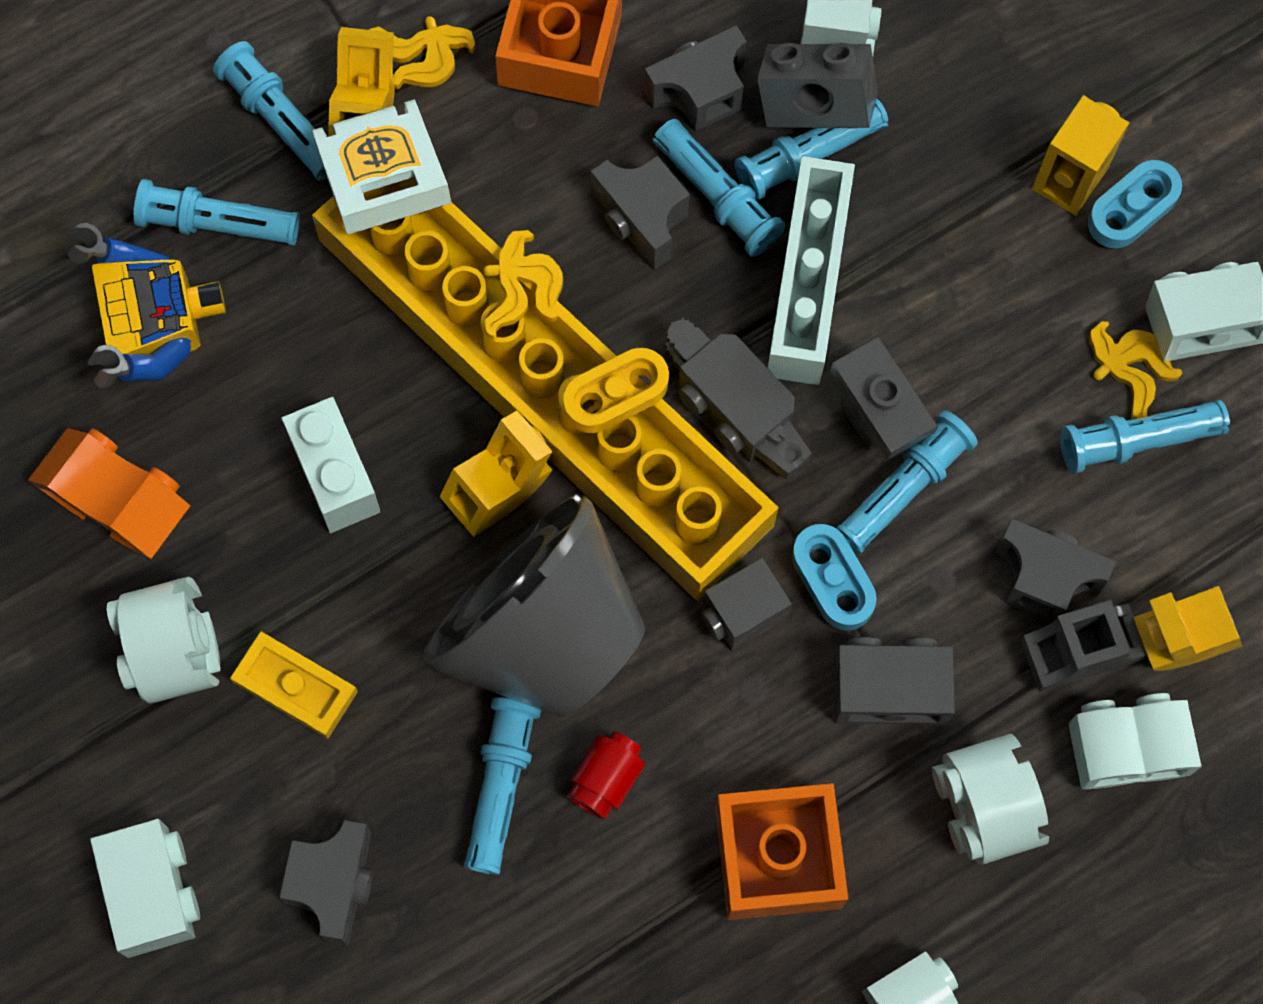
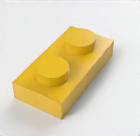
M262 631L230 677L233 684L326 739L330 737L358 693L357 688Z

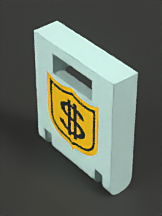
M415 99L404 102L406 114L398 116L395 106H391L332 124L335 132L333 136L327 137L322 127L312 130L347 235L452 203L448 184ZM415 177L417 186L368 201L364 198V192Z

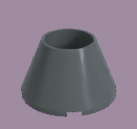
M577 494L553 507L518 536L495 559L499 565L478 588L472 584L455 603L432 635L423 654V660L433 670L553 715L564 717L590 701L623 668L639 646L645 633V625L592 502L583 495L580 498Z

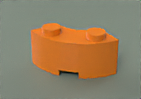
M67 428L28 481L80 519L84 520L88 517L112 531L109 535L111 539L140 555L152 559L191 506L176 494L180 487L179 484L155 467H152L148 472L126 461L115 453L118 449L117 445L99 431L91 428L88 433Z

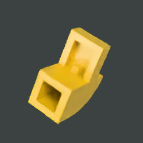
M341 27L338 33L337 85L329 99L328 137L335 135L332 125L334 123L393 106L396 74H393L394 32Z
M516 410L500 420L485 450L452 470L439 497L471 535L475 537L510 514L542 485L552 471V468L546 463L552 450L546 444L540 431L529 425Z
M1219 586L1179 601H1175L1170 592L1150 600L1153 608L1152 611L1133 617L1152 668L1155 671L1188 666L1243 647Z

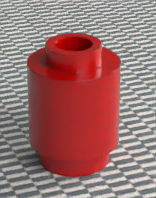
M613 731L609 738L598 734L569 780L573 786L568 792L567 798L591 815L606 820L611 810L618 811L645 767V762L638 756L642 748L630 738L616 731Z

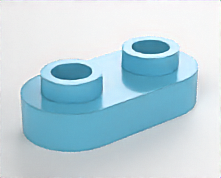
M1160 160L1145 161L1135 167L1095 202L1088 217V228L1092 237L1099 244L1108 248H1123L1133 243L1176 204L1182 191V180L1177 170L1170 164ZM1152 188L1158 192L1159 197H1148L1143 189ZM1115 219L1119 221L1122 229L1115 230L1110 228L1106 220Z
M815 524L805 528L796 538L792 551V561L820 613L831 626L837 629L854 630L862 627L869 621L876 606V591L846 538L838 529L826 524ZM815 549L824 550L829 556V561L825 564H817L811 560L809 554ZM841 596L853 598L856 602V609L848 612L841 610L837 605V599Z

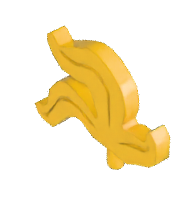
M429 16L425 19L427 30L420 31L412 38L406 40L394 36V62H409L420 55L425 48L427 49L426 58L423 62L406 64L397 69L395 72V89H400L404 83L421 87H436L446 82L455 71V59L451 49L466 47L471 54L475 51L476 45L472 31L447 24L437 27L435 19ZM375 27V28L369 29V30L387 32L386 30L382 29L381 27Z
M529 230L513 231L508 236L499 253V265H487L484 268L486 276L500 275L501 287L507 295L502 305L485 319V330L490 339L495 340L497 337L496 332L501 327L515 324L524 317L528 310V297L518 281L532 284L537 288L535 294L536 311L542 318L550 322H555L558 319L557 312L553 307L563 287V273L558 264L549 255L531 254L524 256V244L532 242L534 239V234Z
M1101 321L1089 334V342L1093 350L1094 359L1101 365L1094 372L1093 376L1096 380H1102L1107 374H1110L1116 381L1127 384L1131 388L1132 393L1131 419L1148 417L1147 409L1153 402L1156 391L1154 379L1149 374L1127 365L1135 362H1145L1148 369L1159 380L1167 382L1178 380L1182 375V370L1172 368L1170 360L1163 362L1156 335L1142 330H1132L1122 336L1118 344H1114L1113 339L1105 332L1109 322Z

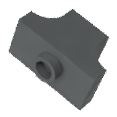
M736 25L700 43L697 41L685 43L676 49L672 56L645 68L644 94L652 108L672 107L680 110L688 118L695 132L740 111L744 86L736 72L744 67L747 41L738 26Z
M656 156L641 167L623 169L613 165L607 159L591 170V194L605 210L604 217L612 232L620 240L628 238L653 270L671 259L672 237L669 231L688 217L690 194L662 160Z
M879 337L832 363L830 371L835 377L842 394L841 408L869 451L878 446L886 457L890 459L935 433L938 427Z
M1011 519L995 554L1002 557L1008 563L1013 576L1012 586L1005 603L1050 622H1053L1057 616L1063 615L1066 612L1072 597L1079 594H1094L1098 596L1108 583L1116 563L1112 559L1078 546V541L1064 532L1049 530L1046 533L1014 519Z
M1111 600L1059 615L1051 624L1023 635L1020 640L1039 692L1142 661L1148 656L1128 603L1113 606Z
M344 820L341 829L333 838L319 844L292 840L280 899L287 906L306 909L315 913L320 923L319 935L326 943L349 946L357 903L366 905L369 898L373 871L365 869L372 833L367 824Z

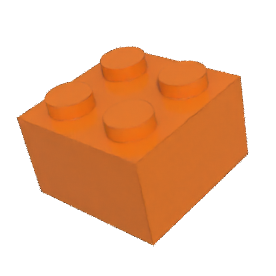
M510 0L495 55L498 86L599 107L622 18V0Z
M834 783L718 794L715 812L728 920L838 910L844 907L848 901Z

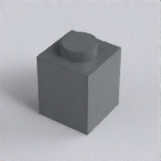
M761 558L706 590L703 601L705 610L700 612V615L714 640L719 641L724 638L731 651L788 619L792 603L764 559Z

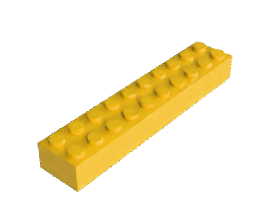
M415 177L364 192V198L368 201L417 186ZM334 196L312 214L319 241L504 418L517 410L529 425L538 429L543 435L546 444L552 450L548 460L697 602L705 595L706 590L713 587L774 527L779 507L663 399L655 405L597 433L579 431L568 422L564 413L563 395L569 382L575 377L611 360L616 355L558 301L553 307L557 312L558 319L555 322H550L542 318L536 311L535 294L537 288L532 284L522 281L518 282L522 285L528 297V310L526 314L515 324L501 327L496 332L497 337L495 340L488 338L485 330V319L502 305L507 295L501 287L500 275L486 276L484 268L487 265H499L501 248L453 203L349 235L346 233ZM638 376L633 377L630 381L636 388L641 389L648 386ZM588 400L581 406L587 413H596L602 407L595 400Z

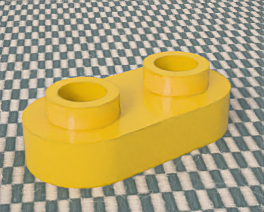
M635 348L575 377L569 382L563 395L564 413L568 422L579 431L597 433L655 405L664 397L667 391L669 380L668 366L665 360L655 351L647 348ZM642 375L647 377L651 383L649 386L640 389L634 387L630 381L633 377ZM588 400H595L602 407L596 413H587L581 406Z

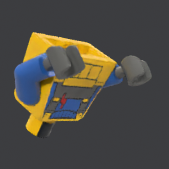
M89 223L77 224L69 232L68 236L70 238L79 239L87 246L86 248L74 245L67 252L69 259L76 264H83L94 256L98 261V264L92 265L106 345L97 347L87 362L90 366L102 365L107 368L100 370L94 378V382L98 387L108 388L118 377L123 381H160L165 379L189 357L191 351L201 346L196 319L226 313L219 281L190 287L180 261L171 260L169 256L108 237L102 239V234L98 228Z

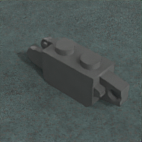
M682 318L675 322L671 321V325L665 335L667 342L665 343V354L669 356L668 359L673 360L674 366L679 370L678 386L680 389L678 394L684 404L694 414L699 416L701 413H704L716 426L714 432L717 438L732 454L740 452L749 462L758 457L786 480L795 475L797 471L810 461L812 452L791 423L795 399L792 393L736 335L720 334L711 341L699 327L695 328L694 323H690L689 319L684 320Z

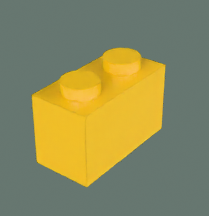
M1083 95L1050 143L1032 190L1077 216L1108 170L1130 122L1121 118L1119 113L1108 104L1094 102Z

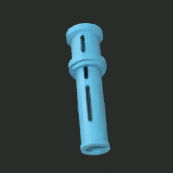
M242 41L226 49L214 64L213 73L222 81L227 80L241 96V105L249 112L259 113L282 138L283 142L311 170L313 176L318 181L327 179L312 130L315 128L284 95L281 78L274 72L268 73L254 57L255 51L250 43ZM247 72L252 77V79L248 81L244 77V73ZM287 120H290L309 141V145H304L286 124Z
M876 99L869 128H813L794 138L789 136L778 137L773 140L772 147L751 158L744 155L735 159L734 166L740 184L750 186L756 193L755 200L758 201L765 197L766 190L788 179L792 182L797 181L802 156L823 159L869 134L888 127V116L885 108Z
M678 119L669 120L655 133L656 137L652 140L653 143L669 157L684 176L710 201L715 208L714 214L719 224L730 226L745 242L744 249L750 257L758 256L770 248L783 233L785 223L779 217L772 218L755 200L756 193L750 186L738 185L700 143L688 133Z
M142 179L135 197L134 224L138 227H146L148 223L176 227L179 229L180 234L185 235L195 233L197 229H203L241 237L283 242L295 246L299 233L300 213L202 197L201 191H197L194 187H186L184 191L156 187L151 180ZM157 204L173 205L175 210L159 209ZM201 210L211 212V216H201ZM232 215L266 221L267 224L266 226L230 221L226 220L225 216Z
M1216 400L1199 406L1163 412L1139 419L1125 420L1124 417L1114 415L1107 417L1103 424L1079 429L1074 425L1063 426L1060 433V444L1068 470L1073 474L1083 472L1085 466L1111 460L1115 464L1126 463L1133 457V453L1189 442L1208 436L1227 434L1229 432L1227 425H1230V419L1225 404L1221 400Z
M942 411L936 417L938 427L935 433L906 449L903 454L904 461L836 528L844 535L854 552L861 554L865 547L928 484L940 483L946 477L945 470L964 450L972 451L978 445L976 436L960 418L949 411Z
M492 698L491 709L495 711L490 739L489 743L482 745L481 749L482 761L486 763L484 780L477 804L470 845L463 866L468 870L493 875H500L502 854L508 834L517 783L519 782L521 770H526L527 765H530L532 756L527 752L531 730L534 719L540 718L541 715L540 709L509 698Z

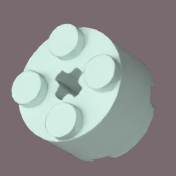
M184 577L120 595L118 600L107 603V615L110 626L115 635L120 634L124 655L117 657V668L121 682L125 689L136 687L140 698L149 704L216 687L219 684V680L211 675V673L220 671V656L214 627L209 612L200 613L194 605L192 599L201 597L202 594L191 577Z
M1007 734L946 753L942 757V764L932 767V775L939 796L942 800L949 798L956 818L948 822L953 844L959 854L967 853L970 860H975L979 865L1049 843V836L1038 832L1039 827L1048 825L1042 793L1030 762L1025 761L1018 764L1011 751L1012 749L1022 747L1013 734Z

